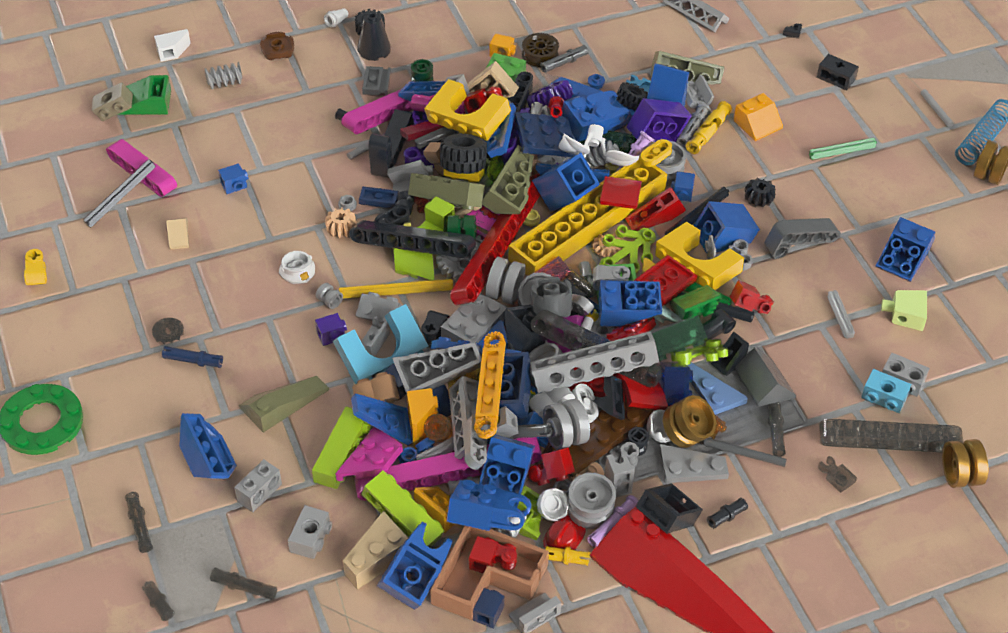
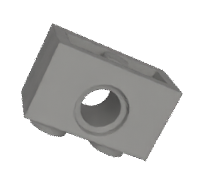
M304 506L288 539L289 551L291 553L311 559L315 558L317 552H320L323 548L325 535L329 534L332 528L329 512Z

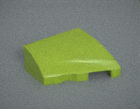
M394 248L395 273L409 275L415 279L423 277L429 279V281L435 280L432 254Z
M524 486L521 495L530 500L531 510L526 515L527 519L518 534L538 540L542 517L537 509L539 494ZM519 501L517 508L524 511L526 510V505Z

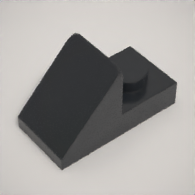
M612 375L604 377L603 389L605 397L592 401L609 415L623 420L625 419L622 380Z

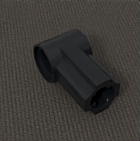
M718 309L712 314L710 320L696 328V334L702 342L712 340L722 332L724 334L731 332L736 325V321L723 309Z

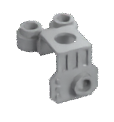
M709 235V240L705 243L708 260L720 255L716 254L713 236ZM738 239L729 248L744 257L742 270L745 271L751 267L752 257L747 254L749 246L747 241Z

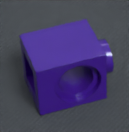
M338 313L315 319L316 332L323 346L332 344L335 339L344 335L345 331H347L344 319H340Z

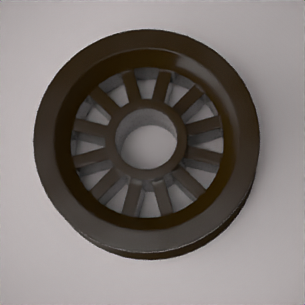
M534 33L527 36L522 42V58L530 66L541 68L540 64L542 62L559 56V42L550 34Z

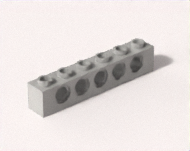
M650 331L532 361L530 364L537 391L540 393L550 392L559 387H569L579 382H589L602 376L609 377L614 373L622 371L628 372L642 366L648 367L659 362L655 340ZM614 357H619L617 360H611ZM594 362H599L597 365H591ZM578 367L577 370H571L572 368Z

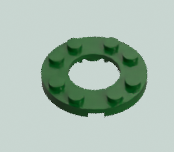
M34 384L22 389L10 397L0 410V434L2 439L11 449L28 455H41L58 450L60 445L74 439L83 423V410L78 397L71 390L56 384ZM46 402L59 408L61 412L60 419L50 430L33 433L26 431L20 425V418L23 412L31 409L34 404L38 403L40 405Z

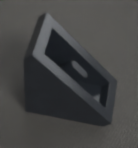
M732 332L723 345V348L728 349V356L718 357V360L712 361L711 365L725 376L729 375L735 370L736 365L748 354L750 343L736 332Z

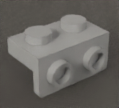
M699 75L695 82L688 81L686 93L688 106L693 109L700 103H705L709 106L714 99V95L704 76Z
M369 292L368 295L362 293L356 316L371 321L377 316L378 322L382 323L386 314L402 305L398 302V299L387 296L386 299L379 298L380 295L377 293Z

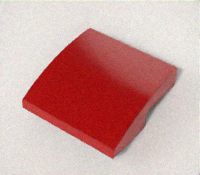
M605 176L600 204L637 209L642 181Z
M618 374V378L622 380L623 393H626L628 406L655 410H665L668 407L664 391L656 378Z

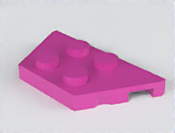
M373 427L336 472L337 481H344V476L356 475V479H361L369 476L376 477L383 470L387 472L402 453V444L383 431Z

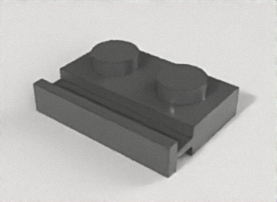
M366 66L362 94L380 95V93H383L387 96L391 67L383 69V67Z

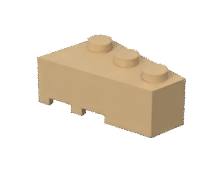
M496 61L467 83L470 93L483 88L487 91L493 86L500 87L503 97L514 96L519 88Z
M384 511L343 560L344 574L357 590L387 570L397 551L408 538Z

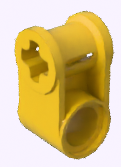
M31 249L25 255L24 277L26 286L47 284L46 265L43 261V253L39 249Z

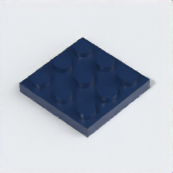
M515 113L514 120L523 153L560 157L575 156L559 149V143L564 134L574 139L568 117L558 116V118H554L545 114Z

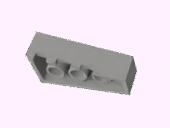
M474 342L441 350L436 349L425 353L394 357L392 359L407 393V391L429 388L433 390L481 368L482 351L480 346Z

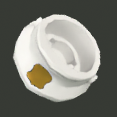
M303 251L289 252L282 258L279 274L284 280L292 284L307 283L315 275V264L311 260L312 256Z

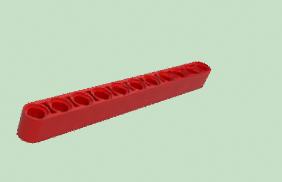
M540 174L529 177L528 201L520 214H500L451 290L450 296L454 305L458 306L474 302L487 283L495 259L503 257L539 198L540 193L532 180Z

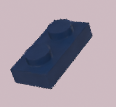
M362 186L359 204L394 208L399 191Z

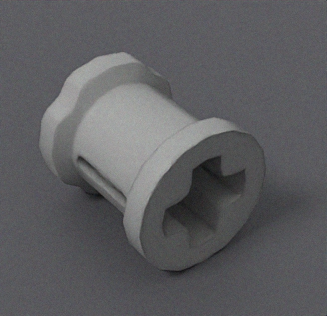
M632 442L623 444L620 448V453L625 454L631 466L635 468L638 464L639 447ZM620 456V458H619V463H622L623 460L621 459V456Z

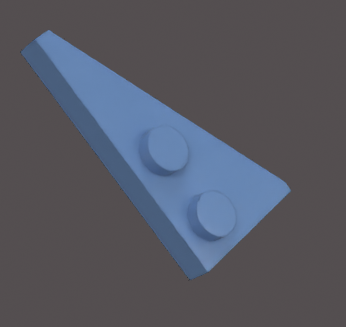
M692 362L689 365H680L699 396L706 400L715 415L747 403V396Z

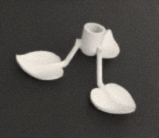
M599 125L589 126L584 145L566 134L563 135L559 143L560 150L573 155L582 153L584 158L590 153V146L597 147L601 143L606 161L618 166H628L639 159V156H632L617 150L606 152L605 138H602L604 128Z

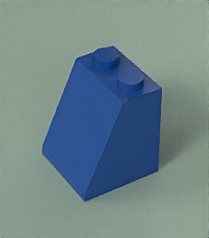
M582 153L552 167L532 180L550 212L576 202L600 185Z
M711 201L707 203L693 225L701 230L699 242L705 252V243L709 240V235L713 236L716 253L728 250L729 246L733 245L738 239L745 240L750 244L760 230L744 204Z

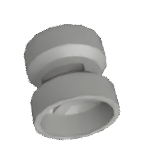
M324 283L318 288L316 298L321 302H325V305L330 309H334L342 302L343 294L338 290H334V287L329 283Z

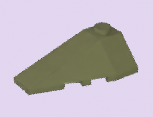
M656 51L651 67V79L656 63L689 72L688 81L695 82L699 75H703L708 85L721 84L725 67L663 51Z
M518 145L484 196L482 205L495 214H520L528 201L529 177L532 172L534 155L523 153L521 146Z
M314 376L256 394L240 404L239 408L264 433L329 391V387L318 376Z

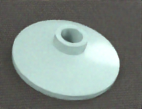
M662 306V314L654 316L655 319L662 323L665 320L674 323L682 321L678 315L665 306Z

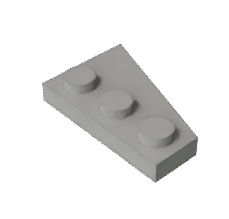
M660 444L659 450L666 483L728 479L729 477L726 458L723 456Z

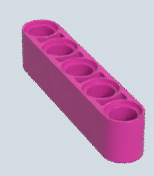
M398 90L347 112L343 116L341 124L354 134H360L391 120L395 109L411 111L412 108L410 101L398 96L400 91Z
M123 139L106 148L110 159L129 174H133L149 159ZM154 163L156 167L140 182L158 196L163 197L177 188V182L173 176Z

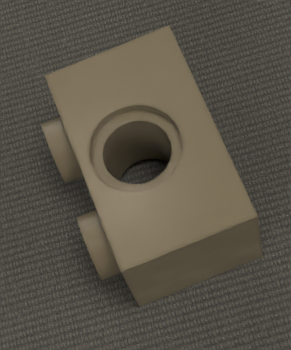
M121 82L93 96L92 111L102 121H105L132 108L133 93Z

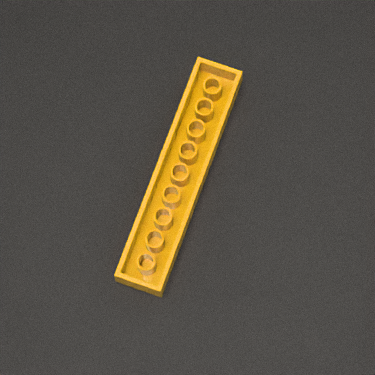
M641 155L635 163L624 166L609 176L642 181L637 209L666 189L667 173L656 165L652 167L644 166L641 163ZM603 180L599 183L600 185L579 200L565 206L509 245L508 260L511 263L516 261L525 264V274L527 276L533 273H547L589 244L599 234H603L637 209L601 205L600 198Z

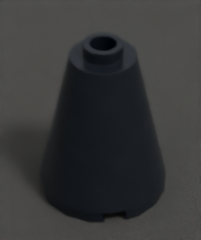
M374 12L364 16L357 51L361 54V57L370 61H377L383 56L386 58L391 51V45L381 16Z

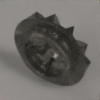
M164 318L154 324L152 335L157 342L161 341L163 344L171 342L173 344L174 340H180V336L184 335V326L176 318ZM167 327H168V330L171 331L170 334H167V333H166V328H167Z

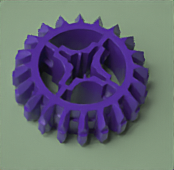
M568 80L552 83L531 93L527 98V104L530 109L531 104H534V102L541 103L543 107L545 105L549 107V101L554 96L561 97L565 102L573 96L572 86Z

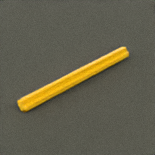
M443 279L340 287L338 291L343 294V299L359 298L362 293L368 295L369 292L385 296L450 291L453 289V280Z

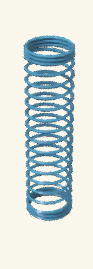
M997 100L957 147L955 156L960 163L969 166L973 165L982 152L981 148L984 149V145L987 143L983 137L993 141L1007 124L1008 117L996 108H1001L1008 114L1007 110L1000 106H995L1004 105L1008 108L1007 100ZM972 139H975L976 141L978 140V143L981 144L983 147H980L976 142L972 141ZM969 142H972L975 146L980 148V150H977V148L971 145ZM961 148L963 149V151H964L968 156H970V157H972V158H975V159L971 160V159L966 158V157L962 154ZM964 148H967L974 156L969 155ZM958 150H960L961 155H962L965 159H967V160H969V161H973V162H966V161H964V160L959 156Z

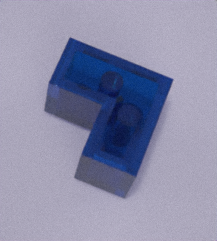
M661 362L660 382L662 383L668 407L692 395V390H689V382H693V370H690L688 365L681 366L678 365V362Z

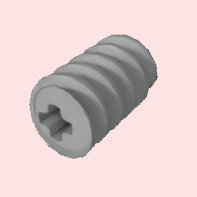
M239 62L237 67L234 63H231L230 69L227 64L224 65L223 70L220 66H217V71L211 67L210 73L206 68L204 69L207 84L211 89H214L215 84H217L218 88H221L222 82L226 87L228 86V81L232 85L235 84V80L241 84L242 72Z
M610 140L607 141V146L605 144L606 152L609 150L620 151L616 143L613 145ZM601 143L600 147L599 145L597 147H589L590 153L586 155L585 160L591 164V168L593 166L605 165L606 163L611 164L606 161V156L603 155Z

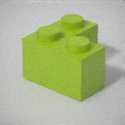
M436 196L431 202L426 204L424 209L425 221L417 228L448 232V216L455 215V208L451 203Z

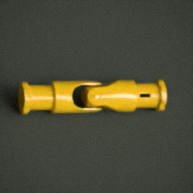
M726 101L719 102L717 109L710 113L693 134V138L686 143L687 151L692 154L700 152L701 147L709 141L725 121V117L731 113L732 106Z

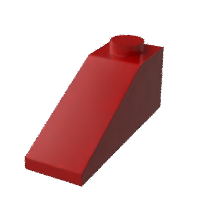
M670 187L627 216L625 220L633 231H640L642 228H650L672 221L687 210Z

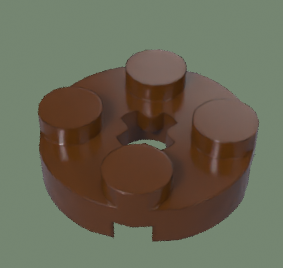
M284 32L269 33L264 40L262 38L260 41L261 52L267 60L290 58L295 48L293 37L286 36Z

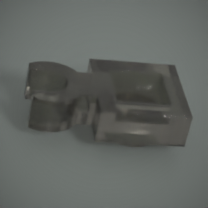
M828 456L826 463L829 465H825L822 461L819 463V470L823 473H828L826 479L840 493L856 483L857 477L843 464L837 466L834 458Z

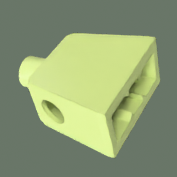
M897 290L895 291L893 301L882 299L881 311L892 312L893 324L923 331L927 320V291Z

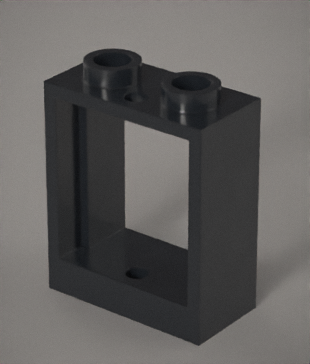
M672 483L645 489L635 506L667 534L692 527L703 511L699 505Z

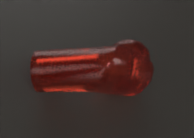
M415 196L414 203L417 205V211L424 213L425 206L429 201L427 198Z

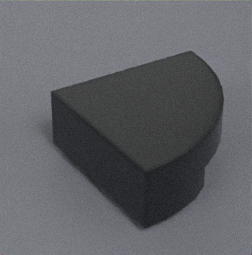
M796 23L794 26L785 27L782 36L799 39L802 24Z

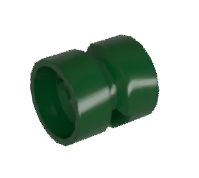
M426 59L414 61L411 64V82L434 81L433 64Z
M449 215L448 232L470 235L476 240V215H464L463 218L460 215Z

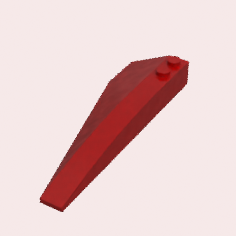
M636 507L625 514L590 553V557L620 585L636 590L638 595L652 599L663 609H670L675 612L676 616L706 633H774L700 559L670 533H665Z

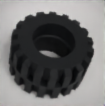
M454 134L441 140L440 165L443 169L459 174L479 172L485 168L487 142L484 139L471 134Z

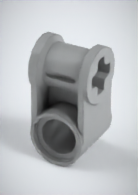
M598 265L593 269L592 286L595 290L599 291L600 280L629 281L630 270L625 266Z

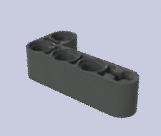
M830 218L781 220L774 224L764 243L775 259H779L788 253L792 245L832 243L840 237L841 233Z

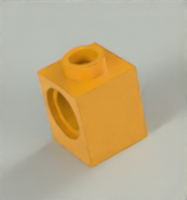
M495 33L489 43V57H492L493 53L510 57L515 54L516 45H514V38Z

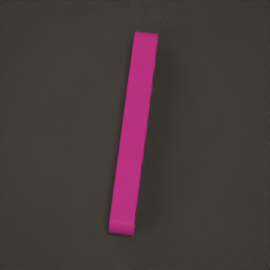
M537 437L515 439L535 445L531 464L537 463L542 459ZM455 452L393 465L386 473L392 475L402 489L412 491L416 487H430L448 483L449 481L466 479L471 476H480L484 464L479 469H472L466 464L464 457L457 459L455 458ZM356 476L354 477L358 499L367 500L362 495L363 489L375 477L369 476L361 479H356Z

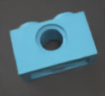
M873 369L865 384L861 398L885 407L888 410L900 413L912 384Z

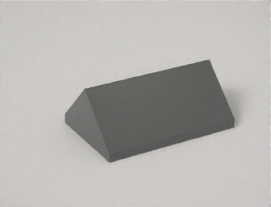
M755 347L736 365L735 371L757 406L796 398L795 392L772 358Z

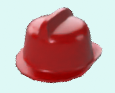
M570 516L554 521L544 536V549H546V546L562 549L570 547L571 550H576L585 536L586 528L578 526L571 520Z

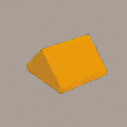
M416 487L414 489V501L417 504H421L432 519L440 522L444 530L443 533H446L455 525V523L447 522L449 495L439 487Z

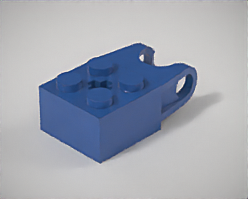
M615 91L592 93L564 102L561 116L568 117L572 134L578 142L587 139L590 125L602 126L604 128L603 134H605L608 130L624 123L629 118L631 113L627 108H617L612 105L618 96Z
M460 480L450 497L447 522L490 531L491 527L518 530L525 523V516L531 510V502L523 495L496 488L494 485L476 484L472 480ZM518 501L525 503L526 510H519L515 507V503ZM509 517H519L520 523H511Z
M423 521L399 548L377 585L414 610L421 606L437 579L452 544V540L447 538L437 549L426 546L423 535L427 524ZM408 573L411 574V581L407 579L406 575Z

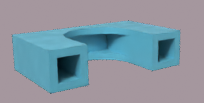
M407 304L390 311L384 316L396 340L395 350L390 357L377 358L370 355L365 350L355 329L333 341L355 384H357L358 380L365 378L371 380L373 375L385 372L394 363L392 358L424 353L423 350L428 347Z

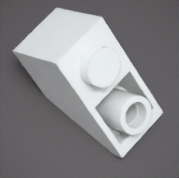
M188 29L154 36L161 62L178 58L190 45Z

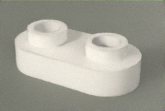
M578 384L572 393L584 406L589 423H591L599 414L597 404L592 401L595 397L589 386Z

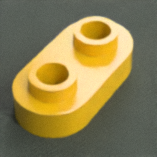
M661 139L641 152V163L647 167L657 165L672 153L671 142Z

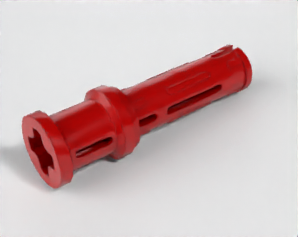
M554 96L549 101V110L554 118L562 115L564 100L559 96Z

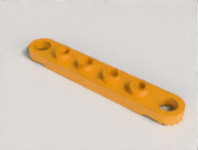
M497 331L495 333L491 332V334L488 333V336H485L482 351L474 424L477 436L482 439L492 437L497 431L506 345L503 334L497 333ZM493 340H500L497 345L490 344ZM484 425H491L488 431L480 430L481 427Z

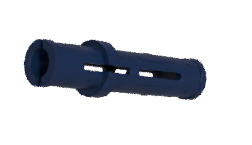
M164 346V350H162L163 359L195 363L200 367L206 365L221 368V364H223L222 355L208 354L206 351L196 352Z

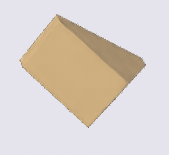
M187 218L167 220L170 250L189 248Z

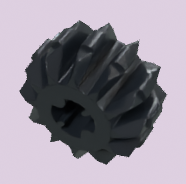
M758 177L756 180L751 179L745 186V200H748L749 204H755V207L758 205L762 208L765 205L770 206L775 199V186L772 185L771 181H766L765 178L763 180H760Z

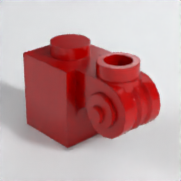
M492 86L487 91L483 88L467 94L464 104L468 114L479 110L492 93L503 97L500 87Z
M740 280L737 281L729 296L736 306L751 312L755 309L758 313L768 314L771 311V306L774 304L769 295L760 296L755 286Z
M569 447L542 454L543 463L531 466L528 475L532 481L537 482L538 486L549 484V479L556 478V482L569 479L568 474L575 472Z
M477 536L469 556V570L484 574L487 566L493 567L497 562H501V567L507 571L513 570L516 567L517 553L514 545L506 543L503 546L491 538Z

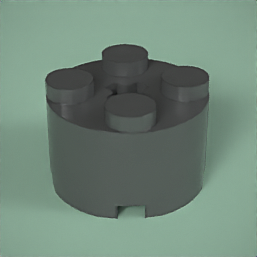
M547 277L538 280L537 285H532L533 311L539 315L541 320L571 315L573 301L570 281L565 279V282L560 281L559 277Z

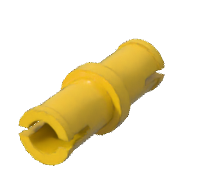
M546 546L545 550H548L549 553H554V555L549 554L548 560L564 562V565H569V563L589 565V560L580 559V557L590 558L589 551L571 550L570 547L562 549Z

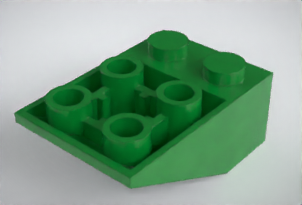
M150 75L126 86L133 93L132 108L118 115L168 114L171 97L169 75Z
M705 285L672 299L670 306L681 320L693 318L696 321L695 318L699 316L705 318L712 315L719 305L718 303L722 296L710 286Z

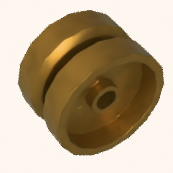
M988 140L978 158L973 176L983 180L990 170L989 182L999 185L1008 166V146L1004 145L1001 147L998 155H996L999 147L998 143Z
M691 395L668 407L663 414V426L667 436L674 444L682 448L691 447L711 437L716 430L715 414L706 400L699 396Z
M970 439L965 440L963 444L960 441L945 443L942 453V464L945 478L950 487L960 488L965 487L967 484L970 486L984 485L988 478V459L981 441Z

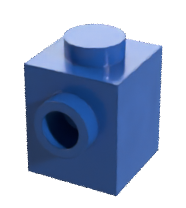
M239 163L218 170L220 183L226 194L247 188L246 180L249 179L245 169L242 170Z
M677 172L676 181H672L671 188L680 201L691 202L695 174Z

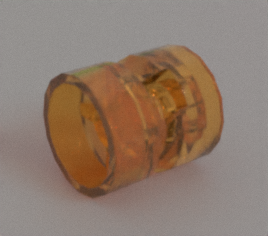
M432 414L429 416L424 424L426 436L440 443L453 437L452 418L442 414Z

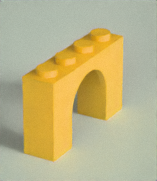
M448 79L424 108L427 119L433 124H439L448 129L451 128L462 134L475 135L488 141L511 112L508 99L492 93L479 110L470 114H458L455 111L467 95L462 83Z
M685 222L656 241L655 256L661 260L669 255L698 275L695 282L702 287L708 285L716 290L742 272L744 257L730 248L710 260H699L689 256L687 252L699 245L701 230L688 222Z

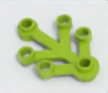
M619 225L615 231L618 237H630L636 240L632 242L615 239L611 234H606L602 240L606 247L615 246L623 249L612 257L602 258L599 265H608L606 263L615 265L630 254L629 264L634 263L637 274L640 270L638 247L643 245L641 262L643 263L645 257H648L650 261L653 260V255L650 253V245L655 242L656 235L649 228L633 231L628 230L625 225Z
M721 339L705 341V346L686 348L679 352L671 353V361H676L681 366L689 365L692 358L702 354L706 356V361L708 362L717 361L718 357L728 356V349L723 348L724 344H722Z

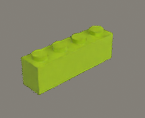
M345 406L312 469L314 483L337 489L340 482H344L337 481L335 474L363 441L364 435L368 434L371 428L369 423L353 415V408Z
M383 470L365 485L362 495L380 513L384 511L407 537L423 521L427 524L423 535L426 546L431 548L441 538L444 530L440 522L432 519L427 514L426 509L421 504H417L412 499L411 494L397 484L392 475L387 474Z

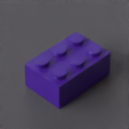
M643 98L626 128L636 139L639 138L642 130L652 137L654 142L661 139L676 142L692 115L680 102Z

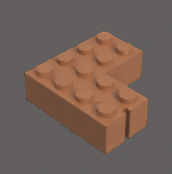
M465 526L430 590L431 604L472 620L473 608L483 589H488L490 585L531 600L539 585V580L541 581L548 566L549 551L492 529L487 531ZM477 536L491 538L503 546L506 543L514 545L517 553L516 567L513 570L507 571L501 567V562H497L493 567L487 566L484 574L469 570V556Z

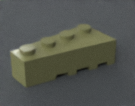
M411 173L408 195L430 199V202L437 196L451 203L454 207L474 210V207H482L485 185L441 176Z

